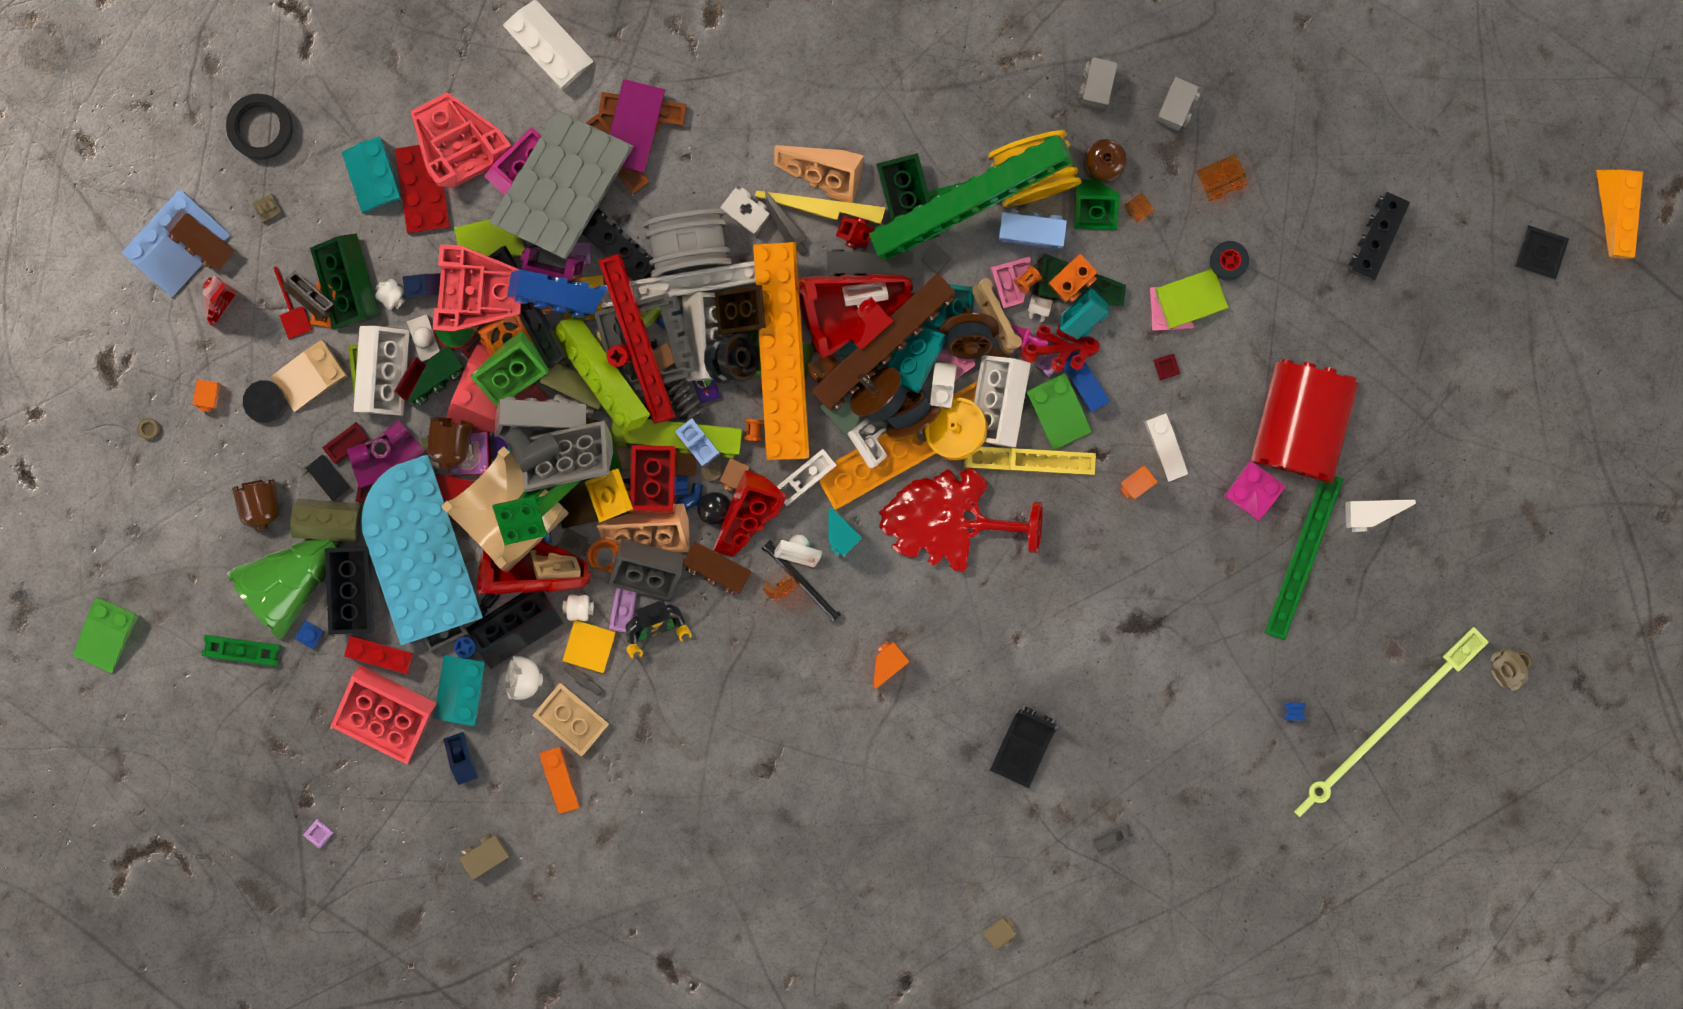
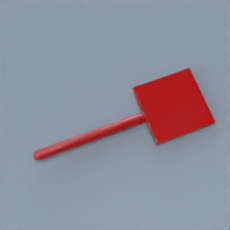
M275 266L273 269L289 312L279 316L288 339L311 331L312 328L303 306L293 310L288 294L282 288L284 283L279 270Z

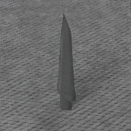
M765 190L766 206L785 243L796 242V249L800 255L805 253L807 248L802 241L807 239V237Z

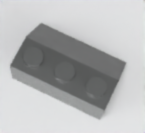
M622 538L615 555L608 585L670 601L682 573L684 554Z

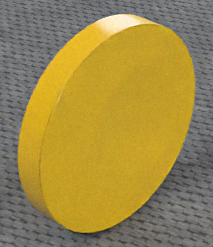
M953 398L952 408L941 407L939 415L925 427L927 442L938 455L945 459L961 460L970 457L980 449L986 439V417L974 402L964 398Z

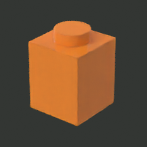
M196 379L193 405L198 406L199 411L211 412V408L217 409L221 384Z

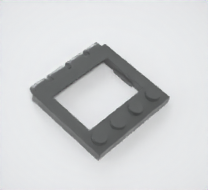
M669 293L636 301L640 313L646 312L651 308L660 307L676 369L669 371H660L663 382L667 383L690 377V372L697 369L693 356H685V353L692 352L688 335L680 336L679 332L686 331L682 314L674 315V311L681 310L677 295L669 297ZM611 307L594 312L606 354L615 345L624 344L627 346L615 308ZM631 360L623 366L616 367L633 391L642 389L639 379L635 377Z

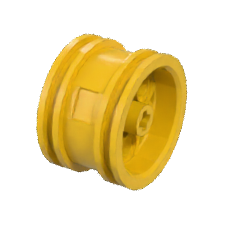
M1056 130L1034 135L993 150L988 154L989 160H994L991 167L1005 163L1011 156H1018L1024 153L1030 146H1037L1043 143L1049 136L1058 135L1064 140L1067 136L1066 131ZM1064 140L1067 148L1070 147L1069 141ZM1071 164L1006 198L1002 202L1003 207L1028 204L1060 194L1082 183L1081 179L1075 177L1078 173L1077 167H1072Z

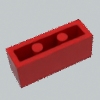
M350 636L344 657L409 674L415 653L356 636Z

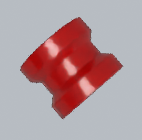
M624 344L611 347L606 354L608 363L614 367L623 366L631 360L628 347Z

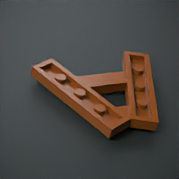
M601 92L599 113L588 120L586 124L610 134L619 94ZM663 101L654 137L662 123L684 126L687 104ZM621 168L618 172V176L633 195L650 183L642 172Z

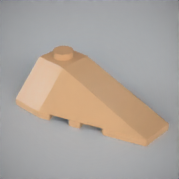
M775 146V166L794 177L800 176L809 181L810 186L821 188L832 199L848 203L854 202L863 173V155L845 150Z
M675 504V514L631 513L597 523L601 539L612 540L616 544H620L621 539L624 538L676 553L689 552L690 550L689 519L684 504Z

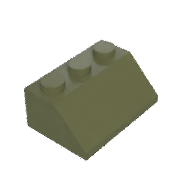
M561 361L554 367L548 368V373L540 381L542 385L595 408V410L602 411V404L579 372L569 368V363Z
M297 499L293 505L290 521L292 538L356 543L362 504Z

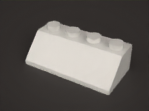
M533 0L518 10L503 24L504 29L562 91L594 62L537 0Z
M698 292L682 295L683 318L686 328L684 333L688 335L692 352L686 353V357L693 356L697 369L690 372L691 376L687 377L688 381L713 380L706 371L704 363L706 346L713 338L733 334L718 335L715 293Z
M360 326L353 412L403 416L404 400L394 390L407 369L409 330L381 326Z
M982 356L974 403L982 410L987 420V436L984 443L1016 448L1031 363L1013 358Z

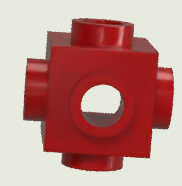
M843 216L836 236L846 241L845 245L850 248L857 249V247L866 249L871 239L869 234L874 229L867 226L868 221L856 217L854 220Z

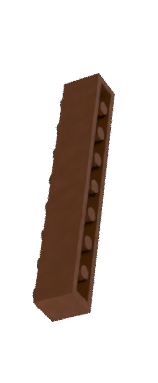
M939 273L934 275L891 316L893 322L862 350L859 347L855 349L812 392L828 410H838L845 403L843 399L849 394L853 396L860 390L861 386L859 384L861 382L857 379L858 375L864 373L869 379L874 377L877 373L875 370L881 364L885 366L893 358L891 355L896 350L900 352L908 344L907 340L912 335L916 337L924 329L923 325L928 320L932 322L939 316V310L944 305L948 307L955 301L956 291Z

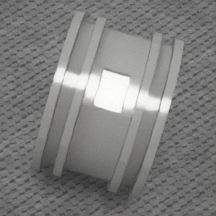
M693 210L664 215L645 221L643 227L648 229V232L645 233V238L650 239L653 259L649 261V264L655 268V270L651 271V276L659 277L732 265V259L727 258L731 250L725 247L723 227L726 226V221L721 220V217L725 215L724 210Z

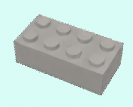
M505 397L500 399L495 411L494 437H505L514 428H522L528 437L586 425V404H581L580 401L575 400L561 403L555 399L542 402L535 398H527L524 401L516 400L514 397Z

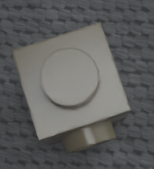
M1001 917L982 933L993 948L998 950L1001 946L1006 948L1015 941L1013 937L1016 933L1013 930L1016 929V926L1009 918L1005 920Z

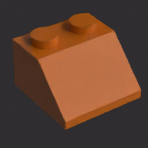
M886 641L877 648L879 653L876 655L873 680L875 689L909 663V660L894 642L889 644Z

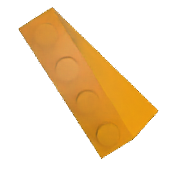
M1596 170L1599 196L1602 203V216L1605 223L1608 255L1611 258L1632 259L1635 257L1643 172Z

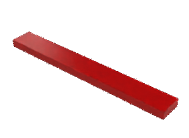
M621 254L598 260L653 424L675 418Z

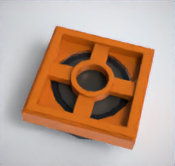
M519 315L493 321L478 331L482 338L480 343L486 347L484 350L489 356L521 331L533 342Z

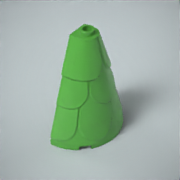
M307 539L291 544L289 548L236 566L227 572V577L230 581H234L233 587L265 627L270 626L272 629L271 633L281 640L289 633L301 611L307 606L319 583L323 582L326 577L325 548H339L340 542Z

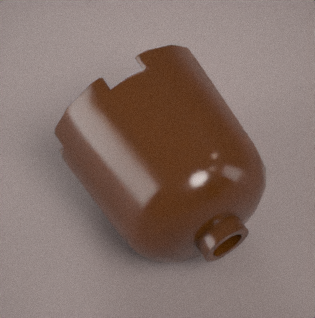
M1098 140L1085 152L1083 159L1084 170L1093 180L1111 183L1124 172L1127 160L1126 153L1123 147L1115 140Z
M431 418L427 447L429 458L439 463L440 468L452 469V465L463 463L468 454L473 423L461 420V424L452 423V418Z
M274 478L268 479L269 483L262 482V480L241 483L242 488L239 489L237 485L232 486L238 516L244 525L249 527L255 526L256 530L268 528V524L278 518L279 505Z

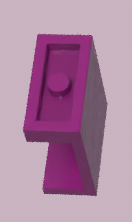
M537 245L527 247L522 252L520 260L523 263L522 269L553 277L566 278L569 281L582 276L586 256L576 254L568 257L566 267L561 268L537 262L540 247Z

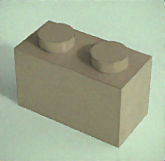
M488 834L479 840L481 845L473 848L471 845L461 852L463 856L459 860L472 880L510 857L497 834L493 837L491 834Z

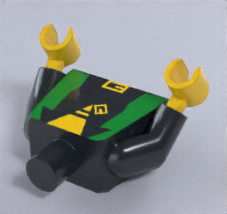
M664 600L635 610L631 620L627 622L625 627L627 642L630 644L626 649L629 656L634 660L633 655L637 652L642 657L643 652L636 644L637 642L669 631L675 627H678L676 632L680 641L683 642L682 635L689 634L691 638V632L688 626L684 625L685 621L680 609L675 605H666Z

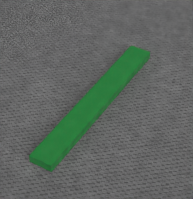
M1335 476L1333 484L1319 481L1264 633L1285 640L1344 479Z

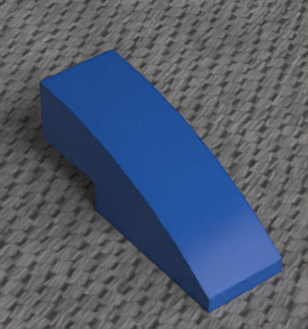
M1074 351L1066 360L1063 370L1090 413L1110 402L1086 362L1082 369H1074L1070 363L1073 356L1079 354L1078 351Z

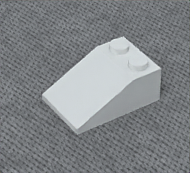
M1416 501L1345 502L1346 528H1352V532H1365L1368 527H1373L1416 504Z

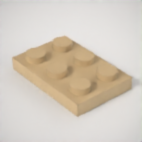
M561 682L532 715L581 757L609 725L605 719Z

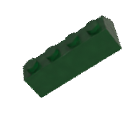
M918 153L876 164L890 222L894 221V218L899 215L910 213L914 207L930 202ZM937 234L936 236H934V237H932V238H930V239H928V240H931V239H934V238L939 237V234Z
M357 233L340 235L310 247L323 295L334 304L333 311L329 315L333 330L380 316ZM333 290L336 291L335 300L332 296Z

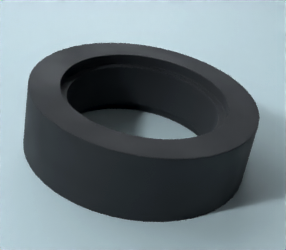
M250 94L239 99L230 109L226 120V132L231 144L240 153L252 159L265 160L277 156L287 147L292 137L293 123L288 110L277 99L266 94ZM257 106L272 109L277 114L280 122L278 136L271 144L264 147H253L246 144L239 132V123L243 114Z

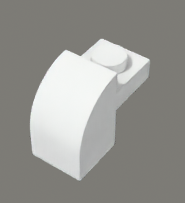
M935 362L930 400L931 406L952 408L957 364Z

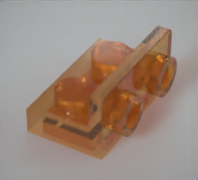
M1235 154L1196 171L1208 201L1220 199L1225 194L1240 190L1248 184L1246 173Z
M787 577L776 584L778 588L775 590L768 580L763 582L766 585L763 590L771 600L775 598L777 601L798 587L793 578L788 580Z

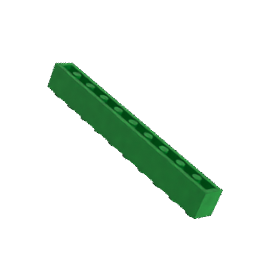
M1058 135L1049 136L1043 143L1028 147L1024 153L1018 156H1011L1005 163L990 167L986 173L971 177L967 183L952 187L948 193L933 197L929 203L914 207L910 213L895 217L894 221L887 225L878 226L875 231L869 234L878 257L888 261L1073 164L1074 162L1065 141Z

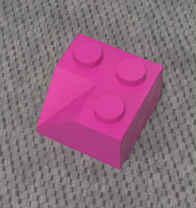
M1249 461L1223 497L1257 521H1260L1286 486L1255 463Z

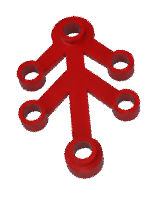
M1058 324L1056 334L1059 337H1066L1075 342L1069 343L1050 333L1051 330L1048 326L1040 325L1036 332L1037 337L1055 345L1037 346L1034 343H1028L1022 349L1021 358L1028 363H1033L1037 360L1038 355L1060 353L1051 363V368L1054 371L1060 372L1063 370L1070 354L1074 351H1080L1078 355L1073 356L1070 364L1074 369H1082L1087 356L1095 355L1100 349V344L1096 339L1088 336L1080 337L1077 340L1064 333L1060 329V324Z

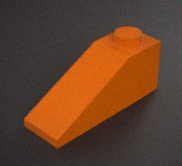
M1143 465L1119 483L1122 486L1120 491L1127 499L1131 497L1132 500H1135L1154 486L1157 481Z
M562 746L540 752L539 756L558 813L561 814L580 808Z

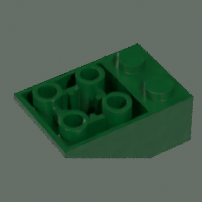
M450 346L445 347L429 359L408 399L409 404H416L418 406L424 404L429 400L428 396L431 393H440L447 388L445 384L450 380L455 382L462 377L465 366Z

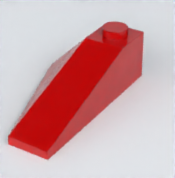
M215 275L213 278L209 277L202 287L204 288L202 296L207 323L213 327L238 293L237 290Z
M745 470L735 490L713 551L734 557L757 531H761L764 528V524L768 520L778 515L786 500V494L765 476Z

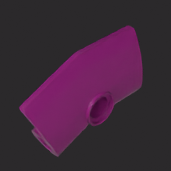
M399 420L394 422L377 438L346 449L360 488L374 484L391 467L418 458L424 453L423 447ZM378 442H383L386 445L385 451L382 453L374 451V447Z

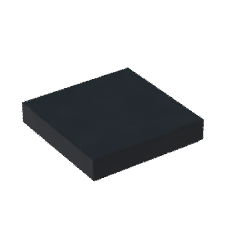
M1528 225L1514 266L1555 280L1569 238Z

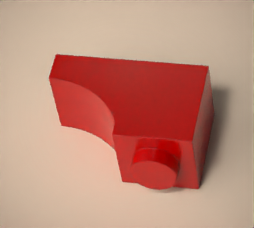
M870 297L868 300L863 301L855 311L858 314V324L850 338L862 350L890 325L893 320Z

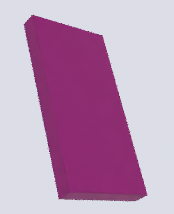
M623 79L610 135L633 145L634 148L621 168L645 173L665 89Z

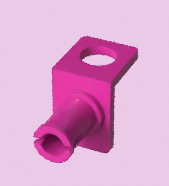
M1011 324L1012 330H1015L1022 339V344L1017 349L1022 350L1028 343H1034L1037 346H1047L1048 341L1031 335V332H1029L1030 328L1024 329Z

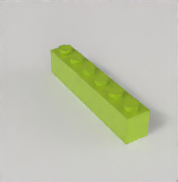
M573 317L560 321L554 330L558 341L569 360L622 434L641 428L650 416V413L619 370L608 363L606 352L583 320Z
M647 419L641 428L622 434L613 421L612 436L615 446L628 447V443L649 446H675L679 448V453L692 454L675 432L685 423L663 421L653 424L652 419ZM697 424L717 451L722 453V457L735 459V454L739 455L742 429Z

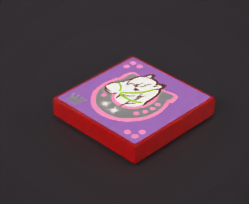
M490 431L471 433L466 460L459 465H452V469H448V476L482 475L490 467Z

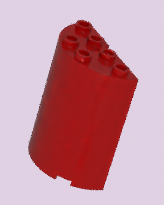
M1281 359V362L1275 363L1250 461L1258 465L1292 472L1333 484L1359 384L1356 382L1355 377L1336 374L1337 370L1324 367V370L1315 368L1316 365L1313 363L1303 362L1302 365L1293 364V361Z

